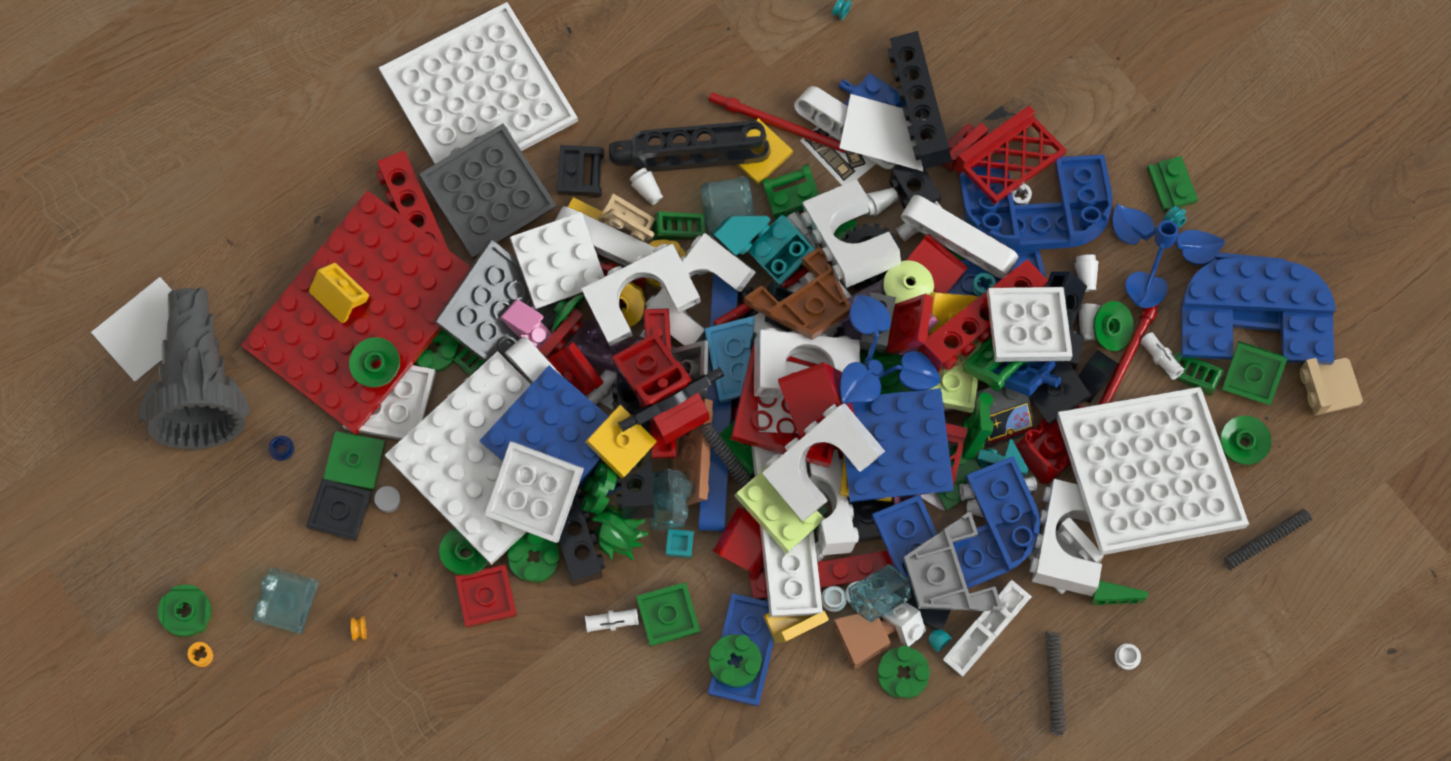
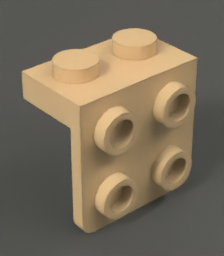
M614 193L610 195L597 221L642 242H647L654 236V233L650 231L655 220L654 217Z
M1316 358L1308 359L1300 368V378L1302 383L1305 384L1308 403L1313 409L1314 416L1356 407L1363 402L1351 362L1348 358L1334 360L1332 365L1318 364Z

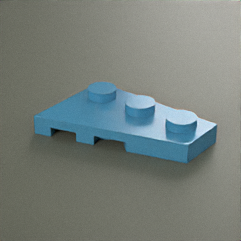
M754 316L705 328L713 370L720 367L725 375L715 381L721 403L740 398L753 343Z

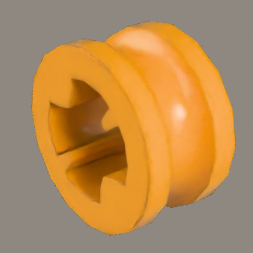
M364 616L359 620L351 617L353 641H356L359 637L363 640L367 639Z
M196 642L188 649V659L196 667H206L213 660V651L204 642ZM202 648L206 649L204 650L207 655L206 658H200L199 661H196L195 652H200Z

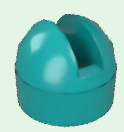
M936 629L930 634L929 643L936 652H939L950 642L952 637L944 630Z

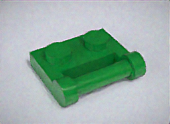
M809 164L803 165L802 169L773 179H769V177L762 179L775 220L781 215L787 216L804 210L803 202L819 195ZM806 178V182L777 192L773 191V188Z
M991 336L963 363V372L987 383L994 391H999L1005 385L1004 382L1021 365H1026L1029 361H1013L998 374L993 373L1003 362H995Z
M983 392L979 395L974 411L962 423V427L968 428L963 444L964 458L974 459L978 451L982 450L986 438L991 436L993 432V421L990 420L989 409L993 403V397L989 393Z

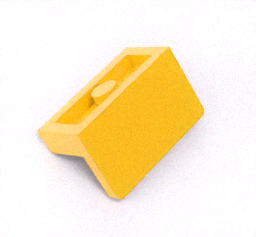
M336 263L319 269L309 289L310 294L341 323L347 321L353 308L366 303L369 294Z
M825 611L809 616L770 618L769 613L763 616L775 644L786 642L829 620Z

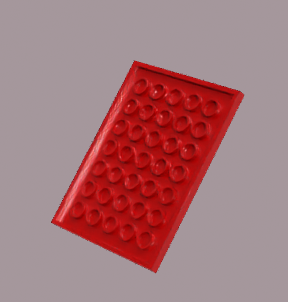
M367 190L240 346L357 435L359 429L366 424L370 416L374 414L440 332L441 328L433 321L471 266ZM333 263H336L369 294L367 302L353 308L347 321L341 323L309 292L317 271ZM380 337L390 341L396 347L400 356V367L396 376L386 385L375 388L366 387L357 382L352 376L349 368L350 355L353 349L363 340ZM380 361L374 362L373 368H375V369L379 368L380 365H381V362H380Z

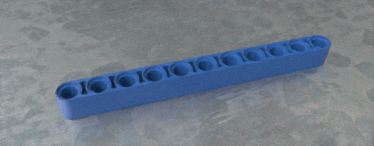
M713 273L710 327L714 326V320L737 307L738 290L734 289L715 273ZM710 352L708 357V373L713 371ZM714 381L711 383V386L707 387L706 399L713 401L712 426L715 427L717 433H720L730 424L731 401L724 403L719 401L716 382ZM710 447L709 492L707 500L700 502L699 531L724 532L728 470L727 467H724L723 460H720V457H717L718 454H715L714 447Z

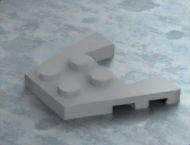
M971 512L963 515L956 522L903 558L919 609L996 612L1003 609L995 586L971 594L967 589L953 543L978 535Z

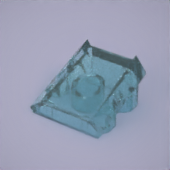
M741 176L735 179L711 183L706 182L700 186L706 227L710 237L715 238L711 232L728 215H755L749 178Z
M668 469L653 472L655 518H650L651 529L661 530L683 527L689 511L686 500L692 494L693 482L678 470Z
M270 568L268 575L262 579V593L259 602L256 603L253 620L302 634L319 581L315 578L305 577L280 568Z

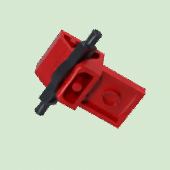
M657 333L612 356L614 364L637 396L641 409L633 412L630 417L618 422L622 432L649 420L666 445L710 420L708 410L698 392L725 376L720 367L706 375L702 374L691 380L681 363L675 360Z

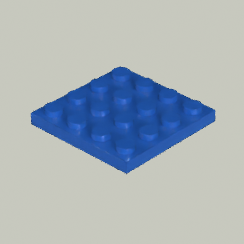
M549 365L479 441L502 462L511 441L583 467L584 470L578 484L579 486L602 460L585 441L607 419L608 415Z
M941 388L881 394L874 401L868 403H852L855 416L885 452L861 472L844 454L850 502L953 492Z

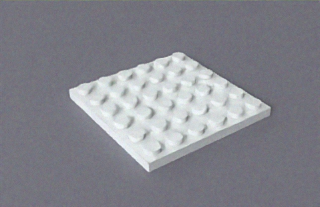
M508 2L379 67L380 73L434 165L504 123L520 150L523 151L578 122V117Z
M498 351L385 454V457L491 565L516 543L526 531L485 516L503 462L483 446L479 440L531 385Z
M1201 387L1057 413L1060 431L1101 555L1243 529L1249 525Z

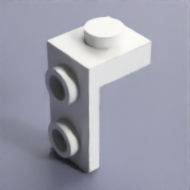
M882 589L867 604L869 610H876L880 617L895 625L900 642L905 646H910L926 632L920 611L885 589Z

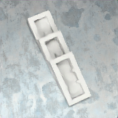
M1013 580L998 595L1003 609L998 612L984 611L944 657L943 660L961 676L968 672L1031 599L1032 596Z

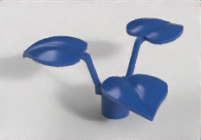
M1117 204L1114 209L1112 225L1118 239L1124 243L1135 245L1140 242L1141 238L1147 241L1155 235V243L1159 247L1150 275L1138 271L1131 274L1126 280L1125 290L1127 295L1136 306L1141 308H1151L1158 305L1167 294L1168 287L1166 281L1162 278L1154 277L1164 249L1171 247L1175 242L1177 249H1183L1182 256L1186 261L1195 265H1206L1216 257L1225 244V240L1199 230H1186L1179 234L1178 226L1170 220L1162 221L1159 226L1154 228L1152 218L1137 209L1127 208L1120 204Z
M865 295L856 296L849 312L850 322L858 332L866 335L874 333L868 356L865 359L866 363L863 365L860 362H852L844 368L841 374L840 398L842 404L874 401L881 392L879 378H885L888 374L900 370V382L910 389L927 390L937 386L940 383V376L932 361L923 353L916 351L908 352L901 358V365H896L887 370H883V366L878 360H872L879 338L878 331H887L891 324V318L886 307L878 300Z

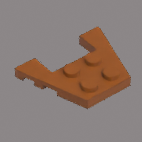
M818 247L802 258V264L816 277L781 302H778L761 285L744 297V303L811 340L847 317L851 306L840 284L837 283L830 264L827 263L821 247Z

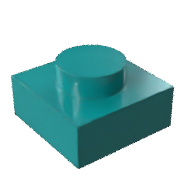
M668 529L666 556L691 559L694 531Z

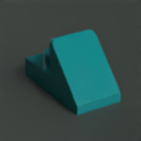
M1010 439L1004 456L1000 455L998 451L989 448L980 450L976 461L979 467L982 468L1014 456L1023 478H1025L1028 471L1012 439Z

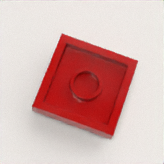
M925 293L894 305L886 352L893 355L926 343L929 320L932 313V296Z
M506 564L480 570L472 575L455 576L466 628L517 616Z

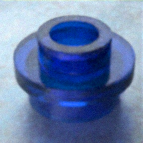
M281 435L271 440L268 449L272 458L278 461H285L293 455L295 446L289 437ZM284 445L286 450L282 453L278 452L279 446Z

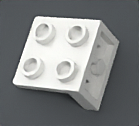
M1070 517L1061 523L1059 529L1055 532L1058 544L1067 554L1100 563L1104 557ZM1035 548L1028 555L1030 561L1032 557H1036L1038 549ZM1054 587L1060 594L1067 591Z

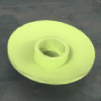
M905 260L901 261L900 265L887 271L883 287L887 296L896 297V304L925 293L931 296L934 282L926 267L918 262ZM912 279L914 281V285L909 286L906 283V280Z

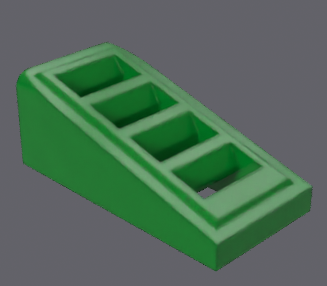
M657 211L653 216L655 218L652 224L653 240L696 239L699 235L703 236L706 233L705 214ZM682 221L686 222V231H683ZM692 221H696V231H692ZM672 222H675L676 230H672Z
M1175 352L1173 358L1178 363L1179 361L1184 363V372L1176 380L1192 388L1201 387L1203 393L1211 396L1224 370L1195 358L1181 357V353ZM1188 366L1193 367L1190 376L1185 374ZM1198 370L1202 371L1200 379L1195 378ZM1207 375L1212 376L1209 383L1204 382Z
M1099 580L1098 589L1091 597L1090 605L1144 603L1148 598V592Z

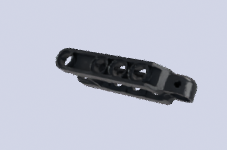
M743 121L642 130L636 133L631 140L610 143L609 159L616 166L634 165L639 170L646 168L648 172L760 163L768 159L771 149L769 142L766 140L767 135L764 126L758 121ZM757 129L760 131V136L747 137V133L750 130ZM701 134L711 136V140L698 141L697 139ZM677 136L686 138L685 143H673V140ZM653 138H659L662 141L661 145L650 146L648 143ZM762 145L765 147L761 154L751 152V149L759 148ZM703 153H716L714 157L710 159L704 158L702 156ZM691 154V157L686 161L678 158V155ZM667 156V159L662 163L654 161V157Z

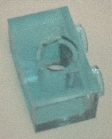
M890 564L848 588L851 608L870 623L911 599L909 578L901 574Z

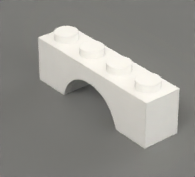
M837 449L833 452L829 468L806 462L809 478L828 498L832 507V514L821 521L817 530L821 555L851 553L859 539L858 530L856 527H853L852 523L854 517L853 506L848 504L846 496H840L843 460L839 459Z

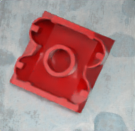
M930 234L925 235L924 239L907 259L918 262L927 268L933 278V292L949 293L968 269L965 264ZM912 279L906 280V283L908 285H914V281Z
M1044 418L1037 427L1029 430L1021 441L1015 445L1026 466L1039 479V483L1049 484L1071 464L1058 421L1050 425Z
M738 507L712 552L758 576L764 568L760 524L749 512Z

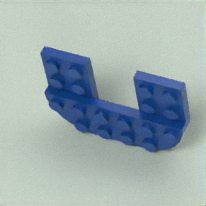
M1105 155L1061 157L1056 160L1055 168L1062 201L1057 203L1014 205L1013 193H1011L997 204H994L964 172L961 175L958 173L964 221L1013 251L1070 248L1084 245L1097 238L1104 231L1110 218L1113 197ZM991 161V162L1004 163V161ZM975 166L972 169L977 175L986 176V167ZM990 168V177L1003 178L1004 169ZM1009 170L1007 171V179H1010ZM990 183V189L997 195L1003 191V184Z
M1221 259L1201 268L1193 276L1184 291L1181 301V357L1231 360L1233 358V309L1281 311V355L1287 356L1286 363L1304 364L1306 360L1316 358L1318 364L1332 365L1334 363V299L1324 280L1314 271L1301 264L1275 260Z
M1014 456L975 471L965 477L986 522L985 525L976 528L977 536L953 543L967 589L1008 573L1018 567L1033 550L1039 535L1040 520L1038 509ZM920 495L872 514L873 521L892 561L895 573L910 588L912 586L903 558L937 535V531Z

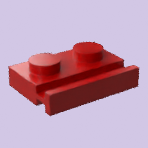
M574 342L547 358L562 377L583 395L592 392L604 383Z

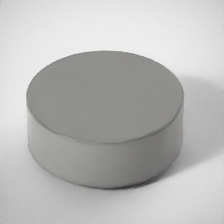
M384 486L376 492L374 501L381 512L392 513L399 508L401 497L394 487Z

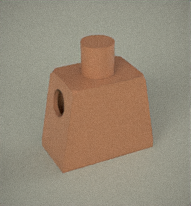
M876 610L838 618L833 624L853 670L889 648L890 640L887 635L897 631L895 625L885 619L880 620Z

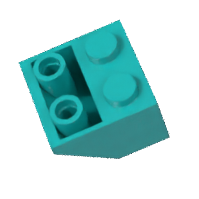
M728 215L711 234L733 255L736 256L738 253L743 255L753 245L750 241L755 236L761 237L770 228L767 223L771 219L765 215Z
M781 215L753 243L748 252L779 285H782L802 265V258L814 251L815 248L791 219Z

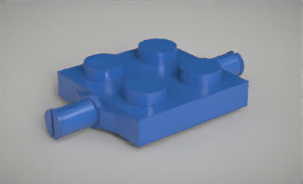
M871 73L857 86L852 85L845 79L838 86V88H841L848 94L900 108L907 106L906 101H900L897 90ZM849 99L844 103L847 106L849 104Z
M1029 361L1026 365H1021L1004 382L1005 385L1003 387L1030 397L1042 383H1047L1057 388L1060 385L1061 377L1049 374L1055 367V361ZM1003 362L993 373L998 374L1010 362Z

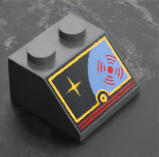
M990 387L976 392V401L983 392L989 393L993 397V403L989 408L990 420L993 421V432L985 440L987 448L1024 436L1029 430L1035 428L1027 395L1002 387L999 391H994Z

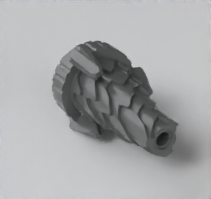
M203 287L198 289L183 288L177 291L172 290L168 294L167 332L165 340L162 341V364H159V383L156 380L151 382L142 400L139 418L147 423V433L159 444L184 450H199L220 446L232 441L242 433L245 426L244 418L249 415L250 409L246 398L234 379L229 378V376L225 377L224 356H220L219 340L215 338L213 313L209 314L207 290Z

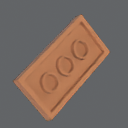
M702 399L708 410L710 420L676 439L677 457L671 458L668 507L677 509L707 500L711 444H708L709 441H706V438L703 437L704 434H701V432L710 425L702 430L700 427L707 423H712V400Z

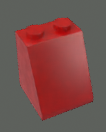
M825 362L778 379L800 439L806 435L804 430L811 423L816 421L819 424L825 418L823 413L834 404L837 407L842 405L840 398L842 372ZM852 403L846 404L854 414ZM818 442L813 444L811 447L821 448L826 446L827 443Z

